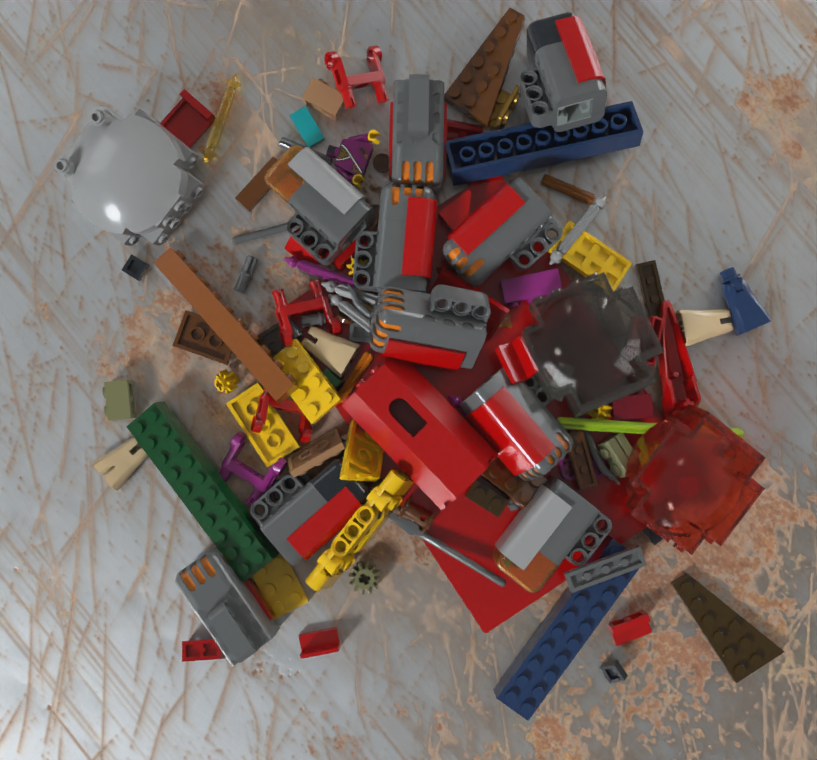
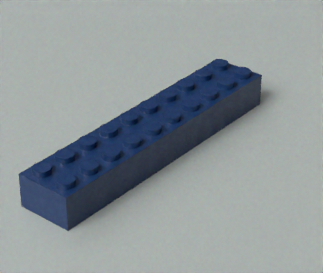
M632 101L606 106L603 118L595 123L561 132H556L552 125L537 128L531 123L448 140L445 143L447 151L446 160L453 186L637 147L640 146L644 131Z
M607 535L585 564L627 548ZM639 568L571 593L568 587L493 689L496 699L529 721Z

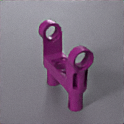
M238 431L231 440V448L221 463L222 469L219 474L226 483L231 474L234 473L253 485L254 489L246 500V503H251L250 506H252L271 488L277 476L286 468L288 461L280 457L275 465L272 464L266 476H263L237 459L246 443L247 437L245 433Z

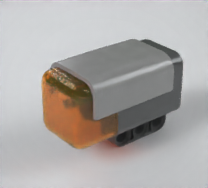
M298 144L292 145L265 174V183L273 196L294 213L286 224L289 235L322 265H330L356 240L357 235L362 231H367L376 219L374 209L367 203L366 197L309 147L304 148ZM295 226H301L300 231L296 233L292 232V229ZM308 239H315L314 244L306 245ZM323 251L330 252L326 258H321L320 254Z
M551 476L544 486L541 485L526 508L519 511L495 543L496 549L493 552V560L499 570L530 593H536L543 588L564 558L576 566L584 565L611 531L612 523L608 517L558 478ZM601 519H604V521H605L604 527L601 528V529H598V528H597V523H598V521L601 520ZM592 535L593 541L590 544H585V538ZM580 551V558L573 560V553Z

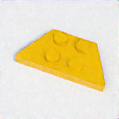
M353 419L349 426L339 479L376 482L380 478L384 450L367 432L364 433Z

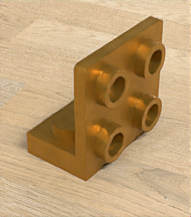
M516 85L512 94L503 89L501 90L496 101L495 111L490 119L489 127L491 129L499 130L500 127H505L509 120V115L511 111H514L521 95L518 93L520 86Z

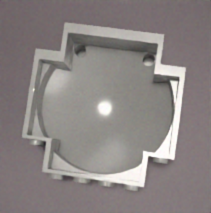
M101 105L98 110L91 112L90 122L66 155L58 159L54 164L56 172L64 175L74 185L71 193V202L76 205L80 213L93 225L108 231L123 245L128 246L136 244L140 239V235L152 244H164L168 240V234L171 230L180 224V218L183 214L189 212L192 202L202 195L205 186L188 172L189 169L196 165V159L199 155L141 109H138L135 115L130 114L124 119L119 114Z

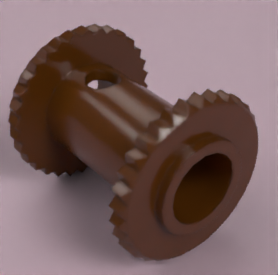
M411 495L401 507L398 519L400 520L404 515L422 526L421 533H424L432 524L436 509L431 513L411 502L413 499ZM421 516L426 517L424 520L420 519Z

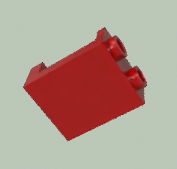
M183 89L179 94L182 99L159 124L191 149L217 119L212 112L187 90Z

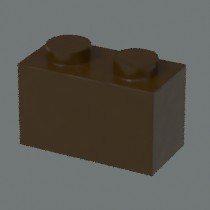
M475 480L464 494L465 497L498 518L509 502L505 497L478 480Z

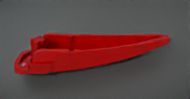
M669 300L662 301L660 318L664 319L658 347L659 379L662 395L661 405L665 424L691 425L695 421V410L701 402V395L673 306Z

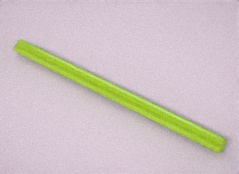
M557 418L561 426L569 430L741 440L744 435L741 428Z

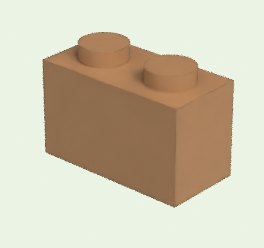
M312 77L302 96L304 104L338 121L345 107L341 93L337 91L336 87L334 89L328 86L329 84L322 79L316 80Z

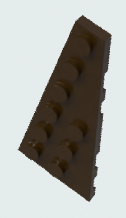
M688 573L671 582L676 593L735 683H738L784 653L781 648Z

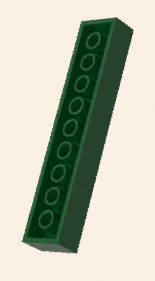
M165 401L153 403L126 426L242 582L251 578L280 554L263 534L259 525Z

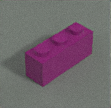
M558 268L505 279L499 282L503 305L509 304V307L521 305L520 302L528 301V304L538 302L539 298L546 297L547 300L557 298L558 294L563 291Z

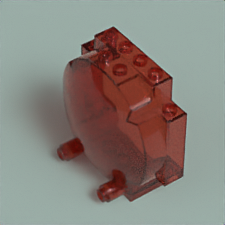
M688 404L684 411L676 409L665 421H661L651 427L635 444L626 466L625 476L629 478L626 491L629 500L625 506L631 509L629 514L667 542L670 540L675 542L673 546L682 553L686 550L692 555L703 540L711 545L715 542L722 546L765 489L751 477L766 457L710 412Z

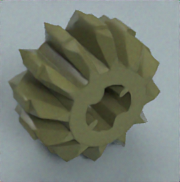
M360 561L358 562L359 568L356 566L352 567L355 573H349V577L353 578L349 584H356L354 587L355 592L361 588V594H364L365 589L371 594V587L378 589V585L375 582H381V578L377 577L381 574V571H374L376 564H373L370 568L368 567L369 561H366L365 566ZM365 573L366 576H370L368 581L361 579L362 574Z

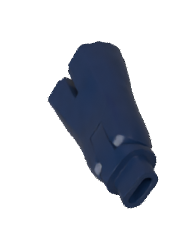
M734 267L720 272L723 280L721 281L723 295L730 310L737 336L773 321L747 282L742 277H739L740 273L737 274Z

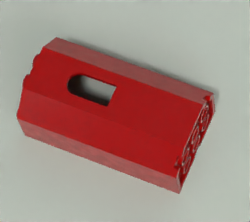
M386 358V362L382 366L378 364L370 371L372 376L367 380L363 378L356 385L357 390L354 393H349L342 400L344 402L342 407L442 510L448 505L446 503L447 500L453 502L490 466L489 459L494 460L499 454L410 362ZM394 399H404L428 423L414 437L390 414L389 405Z

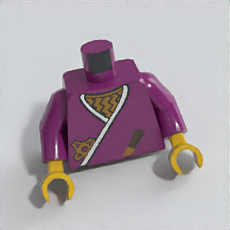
M374 129L367 134L342 139L339 148L329 145L326 152L327 156L335 158L334 166L336 171L350 184L355 185L359 189H362L359 183L366 181L364 176L374 151L372 142L375 144L380 143L376 136L381 135V133Z

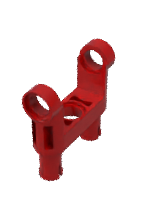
M369 46L367 49L366 61L370 72L346 76L342 59L338 56L337 52H326L324 56L325 66L333 74L337 91L342 95L345 109H352L357 106L352 91L354 89L374 88L378 104L389 101L384 86L386 79L380 63L382 51L379 46Z
M316 280V283L315 281L309 283L314 299L292 305L287 303L284 289H279V292L278 289L272 291L277 307L275 313L281 329L280 337L284 347L293 345L291 335L293 331L289 319L317 313V311L324 313L325 324L331 334L341 332L339 319L333 314L329 298L324 295L320 280Z
M264 388L263 393L259 396L256 415L252 419L251 432H261L266 422L269 407L301 414L298 428L299 441L308 443L312 435V426H310L309 420L295 401L286 399L281 404Z

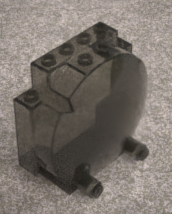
M597 272L590 274L586 277L587 280L579 282V280L568 284V288L563 290L557 288L544 298L541 295L532 299L528 309L534 323L524 328V332L521 334L539 370L534 377L544 389L549 402L564 397L567 402V408L572 412L574 419L656 383L647 360L657 357L664 352L634 287L626 289V286H623L613 292L604 272L599 275Z

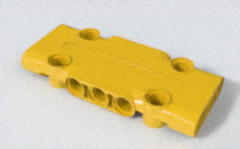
M391 470L382 483L369 493L364 506L355 512L334 539L331 548L323 552L317 560V566L305 580L310 588L315 591L331 588L342 575V570L346 572L356 560L354 555L367 546L388 519L389 511H394L402 502L403 498L400 495H404L414 483L404 471ZM379 511L382 512V516L380 519H378Z

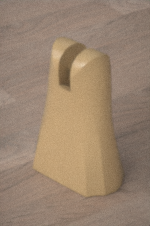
M677 310L675 313L680 328L684 327V330H681L686 347L726 334L734 329L733 323L720 322V320L731 317L730 310Z
M311 326L307 333L315 339L317 338L318 341L315 344L314 341L304 338L301 343L302 346L326 365L335 375L342 378L351 365L349 361L355 359L361 345Z
M134 437L92 462L93 467L100 475H106L103 477L104 480L116 491L123 486L132 473L148 457L143 448L136 451L140 444Z

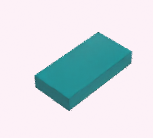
M306 106L289 115L307 147L312 148L325 140Z

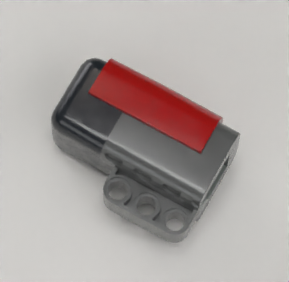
M566 12L530 23L527 28L526 53L531 69L525 70L520 74V94L531 124L537 128L552 125L556 132H561L601 120L605 113L607 99L606 78L583 20L572 12Z
M343 459L332 461L306 485L299 477L293 478L292 475H286L251 506V514L260 524L263 534L293 567L303 559L308 560L336 536L355 512L367 502L366 498L372 489L366 481L339 479ZM288 478H292L295 481L293 489H289L286 486ZM273 491H277L280 494L278 502L273 501L271 498ZM259 504L265 507L264 515L257 512L256 508Z

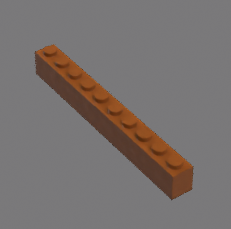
M171 247L167 249L153 263L270 395L282 404L299 388L295 384L297 380L290 372L286 374L282 370L284 365L277 358L272 359L270 356L272 352L264 344L261 346L257 342L258 336L252 330L248 332L245 329L247 324L240 317L236 318L232 314L235 311L227 303L224 305L220 301L222 299L221 295L215 289L211 291L208 287L210 283L203 276L200 278L196 274L198 270L191 263L187 264L184 261L186 259L185 255L180 250L175 251Z

